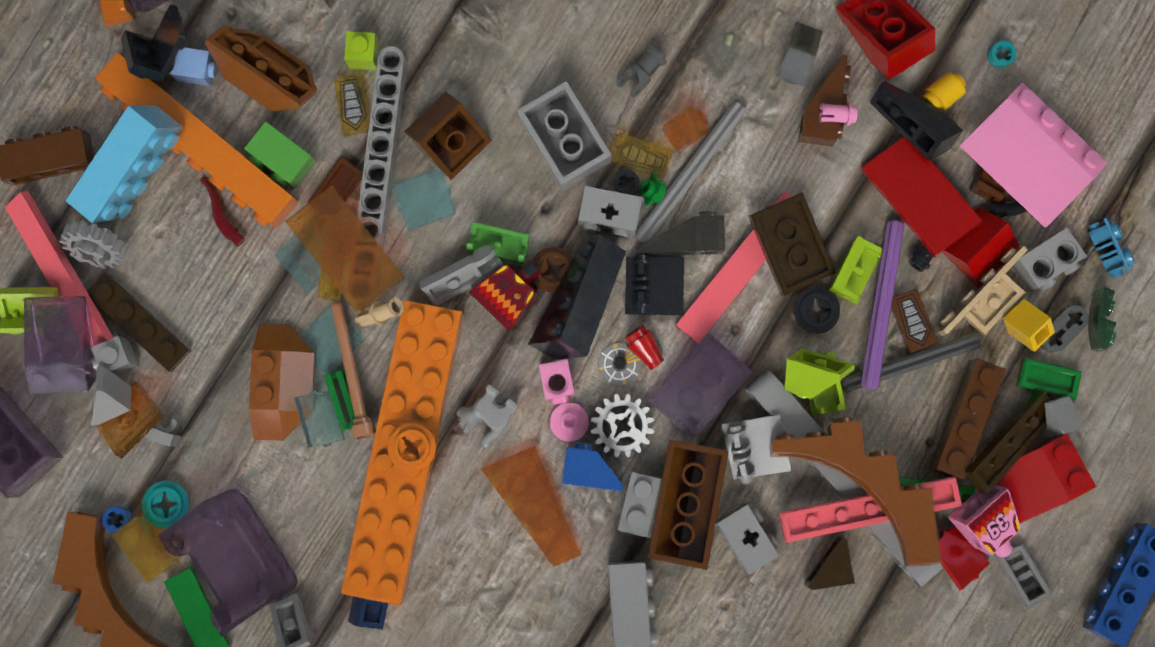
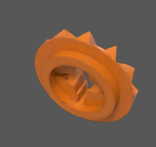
M403 425L396 429L389 439L388 455L390 460L397 468L403 471L417 472L429 466L435 457V439L432 433L421 425ZM404 438L412 443L423 440L417 448L421 458L413 453L402 457L408 448Z

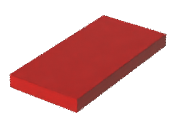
M905 137L869 161L861 169L934 258L982 223L981 218L931 160L928 161Z

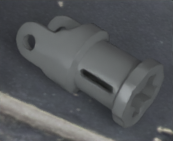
M648 45L645 48V54L636 64L632 63L617 81V86L622 87L629 79L638 80V83L631 90L630 95L632 97H636L651 81L650 77L661 65L664 66L667 63L665 57L652 46Z

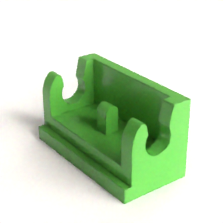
M472 222L470 229L471 237L467 243L468 255L472 256L478 248L492 245L496 251L494 256L499 257L502 263L519 267L525 264L530 244V235Z

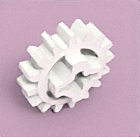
M615 394L614 402L612 403L605 398L603 401L606 407L604 409L600 407L595 408L596 412L600 414L599 418H591V422L597 424V428L592 429L591 434H599V438L595 442L596 445L604 443L606 446L603 452L605 453L610 449H614V457H618L620 451H624L626 457H630V450L633 448L636 452L640 453L641 448L639 444L648 445L650 442L645 436L646 434L654 433L653 429L648 428V424L653 422L654 418H646L645 416L649 411V407L641 409L639 407L641 399L639 398L634 403L630 402V394H627L624 400H620L619 395ZM618 406L628 407L626 412L621 414H614L610 411ZM637 413L641 418L642 431L635 428L633 418ZM630 414L631 416L627 423V426L630 428L629 432L622 431L621 434L619 433L614 438L617 425L614 422L616 420L622 421ZM603 420L610 424L611 434L608 439L603 432ZM629 437L635 441L626 446L616 445L620 438Z

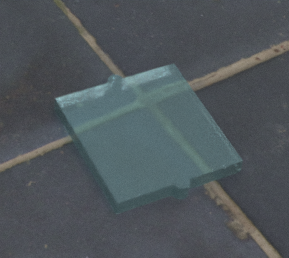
M440 169L392 186L399 204L397 210L402 213L408 231L455 215L449 197L451 191L446 188Z
M312 225L296 238L291 237L290 243L275 254V257L307 294L322 281H328V276L344 264Z
M329 307L300 336L314 351L315 364L325 374H332L343 363L331 307ZM346 320L352 351H354L364 339L350 327V322Z
M312 391L309 395L294 398L308 448L321 445L328 447L331 446V443L345 440L328 391L321 393Z

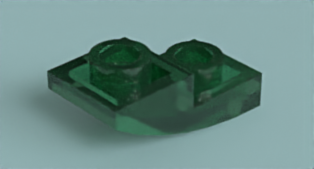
M1106 287L1094 290L1089 309V342L1091 350L1095 352L1107 350V348L1113 345L1116 338L1114 329L1117 322L1106 319V316L1108 317L1112 313L1115 306V300H1112L1115 291Z

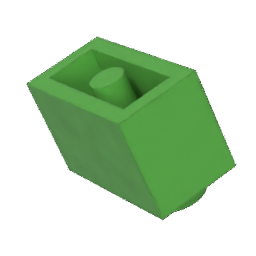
M266 121L244 148L251 155L248 160L260 170L266 166L274 172L270 177L283 187L289 184L296 188L316 163L311 155Z

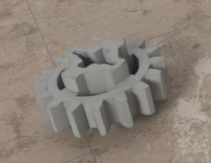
M74 221L70 225L66 224L59 240L63 244L62 248L70 250L69 255L79 262H87L93 267L96 266L103 269L107 265L111 268H115L116 265L120 266L127 251V248L124 247L125 242L117 240V234H113L107 228H99L95 223H85L84 221H81L80 224Z

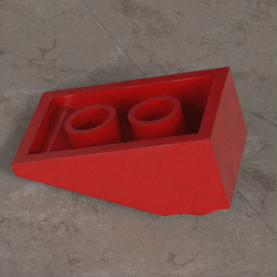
M846 0L835 7L837 14L871 64L888 80L936 51L935 27L906 0Z
M1057 434L1026 450L996 484L1008 489L1019 523L1063 505L1097 487L1068 434Z

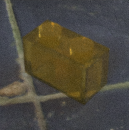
M144 516L135 517L112 535L146 583L158 581L181 563L155 527Z

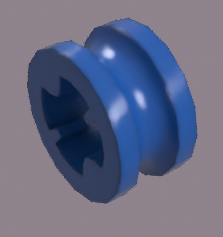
M124 506L110 507L102 516L104 528L111 533L126 531L130 528L133 520L132 513ZM114 512L117 515H123L124 520L120 521L123 523L122 526L111 523V518H115L112 516Z

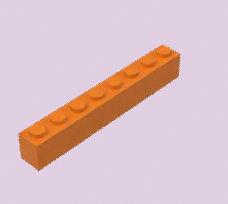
M118 52L95 77L103 85L99 89L112 101L118 97L124 102L121 107L124 111L128 106H158L179 123L183 129L178 134L179 141L171 150L177 155L181 151L188 155L189 159L186 162L199 173L205 169L211 174L208 180L221 191L225 187L233 193L230 199L243 209L247 205L255 211L252 217L264 227L270 223L277 229L299 203L151 79H141L130 74L126 59Z

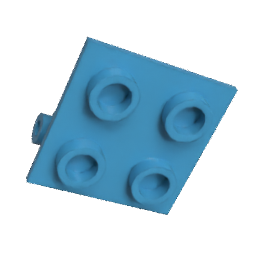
M1104 218L1106 225L1102 226L1100 222L1089 226L1091 232L1088 234L1094 245L1112 240V242L1095 249L1098 251L1114 245L1116 250L1101 255L1099 258L1102 259L1116 252L1118 253L1117 256L1102 261L1107 275L1110 274L1112 279L1124 275L1122 272L1124 268H1126L1128 273H1131L1133 271L1131 265L1135 264V260L1129 247L1123 249L1120 244L1119 238L1124 236L1117 221L1110 222L1109 218Z

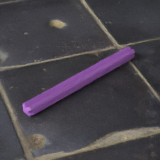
M897 220L888 221L879 269L861 387L869 390H876L879 387L904 232V223Z

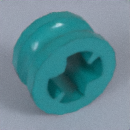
M1008 41L995 43L987 52L989 64L998 69L1012 64L1016 58V49ZM1005 50L1008 54L1005 56L1007 61L1004 58L999 60L996 54L999 51Z

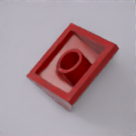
M980 207L975 210V213L981 218L982 223L942 252L978 289L983 285L980 279L991 268L996 271L1003 264L1000 258L1011 247L1015 250L1020 247L1009 224Z

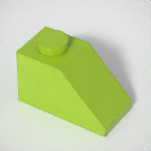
M801 348L787 358L785 391L794 393L799 398L811 399L854 370L855 364Z

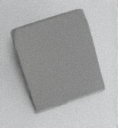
M1063 396L1045 402L1047 431L1066 434L1084 427L1083 421L1070 396Z

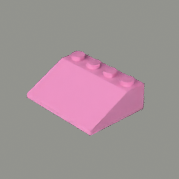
M1023 82L960 145L969 156L1045 228L1107 165V162Z

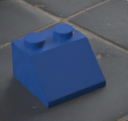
M574 442L573 448L567 447L562 484L623 491V484L599 453L591 451V444Z

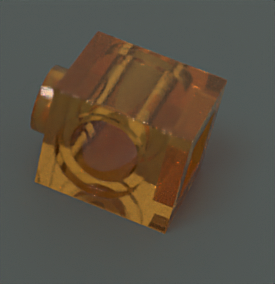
M690 105L664 124L662 133L677 153L680 154L707 134V124L709 122L701 110L695 111L692 105Z

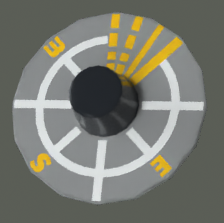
M614 343L607 346L601 352L598 360L601 376L608 383L616 386L627 385L633 382L641 370V360L626 347L627 344Z

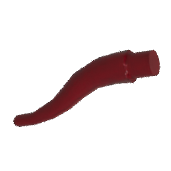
M204 177L200 178V182L207 188L211 198L212 217L217 228L227 240H230L239 247L245 241V238L226 218L221 200L213 186Z

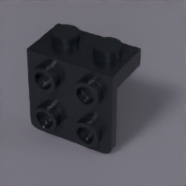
M169 5L153 38L127 30L124 31L121 42L130 74L141 79L148 78L162 83L166 74L173 70L175 57L179 50H183L187 41V35L182 25V17L179 15L177 6Z

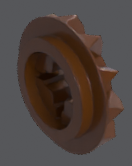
M548 247L539 251L534 256L532 262L542 272L533 280L534 284L542 291L551 294L555 293L573 257L566 250L558 247ZM548 259L554 266L565 265L558 271V278L560 280L558 282L552 275L542 277L549 270Z

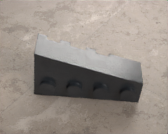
M601 235L583 238L528 345L553 359L587 357L626 251Z

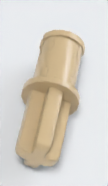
M398 298L385 302H373L370 307L357 311L355 322L360 323L361 327L372 324H384L388 319L402 315L404 312L403 303Z

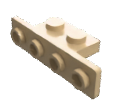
M1024 245L1016 250L1011 247L1000 258L1003 264L996 271L991 268L980 279L983 285L976 292L971 289L960 300V303L963 304L956 313L951 310L940 321L942 328L938 333L941 336L947 335L965 318L982 335H986L1026 293L1005 273L1028 249Z

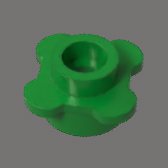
M655 172L650 175L649 179L643 181L640 188V195L644 197V204L646 206H650L652 203H659L666 193V183L658 180L659 175Z

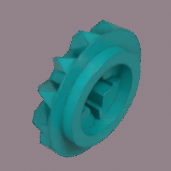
M161 481L152 485L145 492L142 499V511L146 520L153 526L171 528L181 524L188 515L190 500L188 499L187 491L178 483ZM165 496H168L169 501L177 502V505L169 508V513H166L164 508L155 507V504L164 502Z

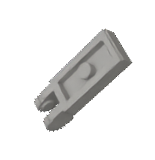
M486 245L476 249L472 256L469 255L421 280L419 284L432 305L438 306L480 284L500 269L503 263L499 257L494 256L496 251L492 245Z

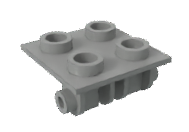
M780 414L721 424L726 448L729 451L728 457L733 480L740 479L742 484L753 481L752 477L792 471L789 457H770L769 445L771 440H776V436L784 434Z

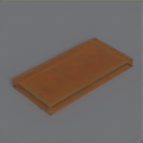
M330 186L285 221L358 314L405 279L333 186Z

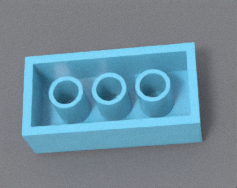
M128 106L75 185L66 202L91 223L125 218L133 208L131 204L135 198L146 190L148 186L147 180L151 174L155 173L164 162L162 158L166 152L172 149L179 141L178 134L183 127L158 106Z

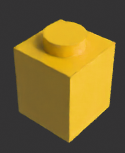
M1025 299L1017 306L1011 307L1003 318L1008 333L1033 352L1055 333L1051 317Z

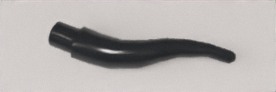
M1018 201L1001 202L999 204H992L990 207L991 214L1001 215L1002 217L1017 216L1028 212Z

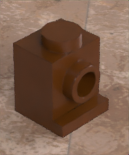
M983 168L969 190L992 204H997L1003 200L1006 190Z

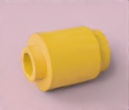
M946 72L925 89L922 100L945 111L966 94L964 88L966 82L958 73Z

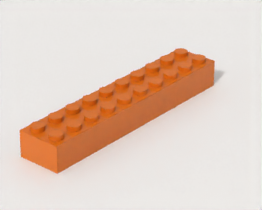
M407 300L403 301L404 312L400 315L341 594L399 606L405 601L434 459L423 470L417 472L403 471L397 468L390 460L388 442L393 432L399 427L406 424H418L427 428L432 433L437 449L464 320L462 311ZM404 438L408 448L402 457L413 453L421 458L417 448L423 440L412 443Z

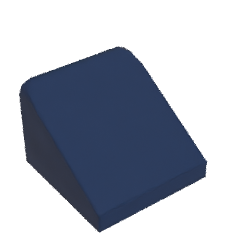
M353 596L348 622L358 627L383 630L388 603Z

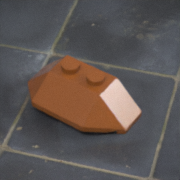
M223 25L205 40V44L224 79L270 111L299 109L317 93V87L314 84L310 67L264 34L244 29H232V26Z
M260 323L252 348L249 413L254 440L284 441L313 412L315 353L289 324Z

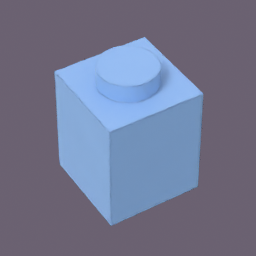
M184 47L183 50L178 51L175 57L174 68L170 75L178 82L211 86L212 79L217 77L218 66L209 51Z

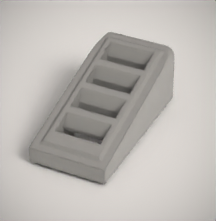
M1023 543L1014 546L1012 552L1006 557L996 556L1024 611L1054 596ZM1021 554L1023 560L1011 566L1008 565L1006 561ZM1027 566L1029 571L1015 577L1014 571ZM1030 577H1033L1035 582L1023 588L1019 584L1020 582ZM1039 588L1041 593L1028 599L1026 593Z

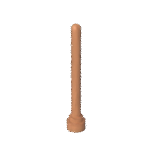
M335 301L331 305L355 416V420H353L354 426L351 427L354 440L375 436V423L371 422L370 417L366 415L343 305L341 302Z

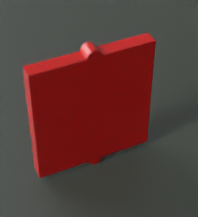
M954 524L947 531L940 532V537L938 538L941 557L940 564L959 591L963 590L971 581L979 579V574L990 563L982 551L973 547Z

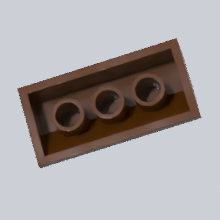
M669 440L648 559L704 570L708 569L729 451Z

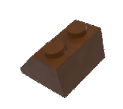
M444 92L404 131L414 144L450 180L492 141L461 102L447 92Z

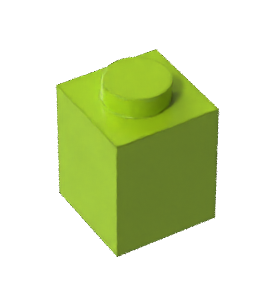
M346 31L344 60L349 69L376 70L380 42L376 33Z

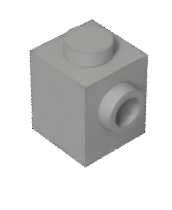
M118 336L91 347L94 355L91 356V362L96 371L97 367L100 366L105 367L115 375H119L139 366L129 339Z

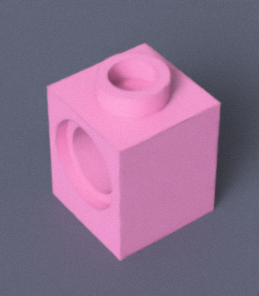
M568 359L539 365L545 400H552L553 405L570 402L569 397L575 396ZM555 375H560L566 380V385L561 391H553L549 387V381Z

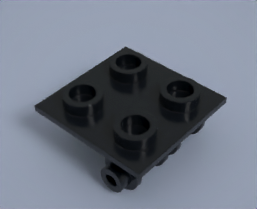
M644 254L626 257L625 314L683 316L684 258L647 257Z

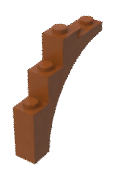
M851 417L837 418L827 428L828 436H824V432L806 433V438L794 439L793 434H783L776 436V440H771L769 445L770 457H794L817 462L839 471L860 485L877 502L890 521L900 543L905 567L929 566L941 563L931 488L922 489V484L903 486L904 490L900 491L896 454L887 455V451L881 450L869 452V457H865L861 421L853 422Z
M79 511L68 512L52 583L62 585V590L67 592L80 593L81 589L74 625L84 627V632L101 634L103 630L100 647H170L152 637L133 620L122 606L112 587L105 563V528L102 524V516Z

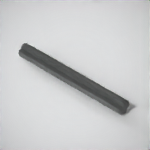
M972 333L882 364L880 381L980 348V338L977 333ZM863 371L841 379V385L845 392L848 393L863 388L861 387Z

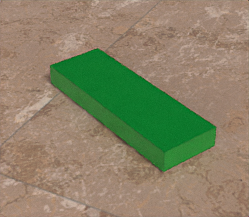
M193 567L164 581L195 647H231Z

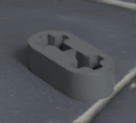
M1077 305L1061 310L1052 319L1055 333L1058 331L1062 332L1056 339L1059 344L1049 345V338L1040 346L1041 349L1049 353L1063 350L1088 324L1089 317L1086 310ZM1068 313H1077L1076 321L1079 324L1075 323L1066 327L1065 324L1070 320Z

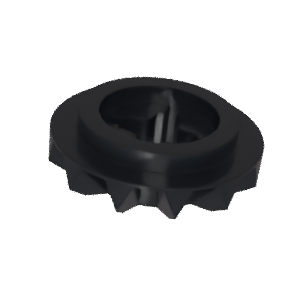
M814 287L803 291L797 297L793 314L797 325L806 332L821 334L831 330L838 322L840 305L837 298L830 291ZM814 299H816L819 308L828 309V311L819 315L818 323L814 314L805 313L808 309L813 308Z

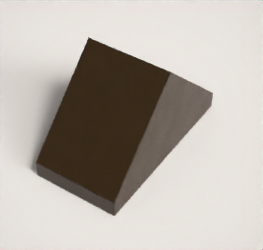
M837 536L804 583L809 589L819 590L855 584L848 542L844 538Z

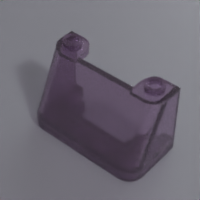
M229 489L204 500L158 535L168 553L176 557L189 554L215 595L219 604L212 608L210 615L212 624L221 637L291 592L297 586V576L249 499L238 489Z

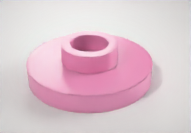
M575 403L559 405L550 417L552 432L557 438L566 442L576 441L583 437L589 426V418L586 411Z

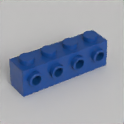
M1136 523L1135 526L1128 530L1125 536L1126 544L1122 552H1118L1111 564L1113 569L1109 577L1101 582L1098 588L1099 596L1095 604H1092L1084 615L1085 623L1083 627L1120 647H1126L1155 590V528L1149 524Z

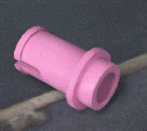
M847 102L846 105L820 104L819 108L822 111H819V122L845 123L846 126L856 123L858 110L857 106L852 105L851 102Z

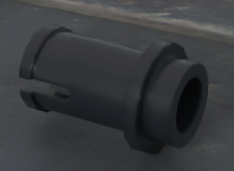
M921 244L915 253L910 254L908 263L915 270L923 272L925 269L930 268V262L934 257Z

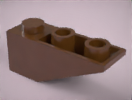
M842 56L803 111L798 142L832 147L837 139L842 138L844 123L819 122V111H822L819 107L821 103L846 105L847 94L843 93L844 83L849 82L851 66L847 65L848 56Z

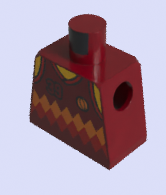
M528 260L518 271L511 264H505L475 286L469 293L508 331H513L539 294L538 290L530 283L542 271L531 260Z

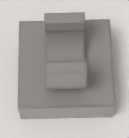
M158 414L154 419L155 427L145 426L142 437L170 447H178L181 436L173 433L179 428L180 421L178 419H172L171 425L165 428L163 426L165 415Z

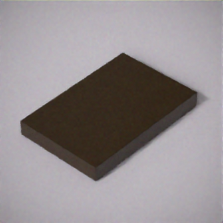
M803 192L748 215L781 296L790 294L836 273Z

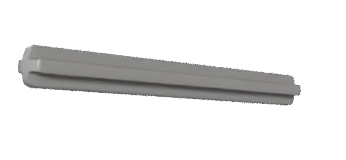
M734 101L667 190L664 198L655 206L635 233V238L640 243L647 245L741 119L746 111L743 105Z

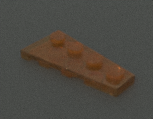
M535 446L481 469L554 567L581 555Z

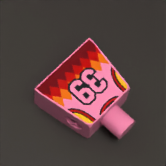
M996 485L988 495L977 491L962 506L958 507L948 516L973 547L989 555L995 553L997 557H1006L1012 552L1013 547L1009 540L1021 528L1008 489Z

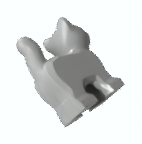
M489 384L486 386L484 394L472 406L461 407L456 413L458 423L465 433L476 428L480 419L491 428L481 440L483 448H489L490 443L501 435L507 427L510 417L519 407L508 398L505 399L504 405H497L495 401L500 393Z

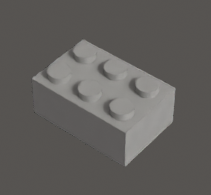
M567 81L516 110L519 122L561 191L611 163L612 155Z
M643 559L608 562L613 647H657L656 629H654V626H650L649 617H655L654 599L652 596L647 595V586H653L650 566H645Z

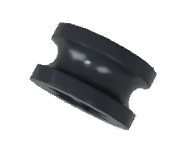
M624 170L616 175L614 180L615 192L634 196L637 194L640 180L635 172ZM622 178H626L627 181H634L635 184H632L633 189L631 191H628L627 188L621 189L619 185H622Z

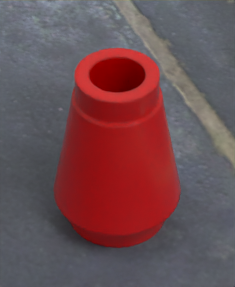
M644 325L639 326L624 338L628 343L626 347L648 366L650 370L664 361L650 329L647 330Z

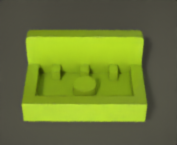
M57 287L0 288V333L16 335L21 333L49 334L56 332L64 317Z

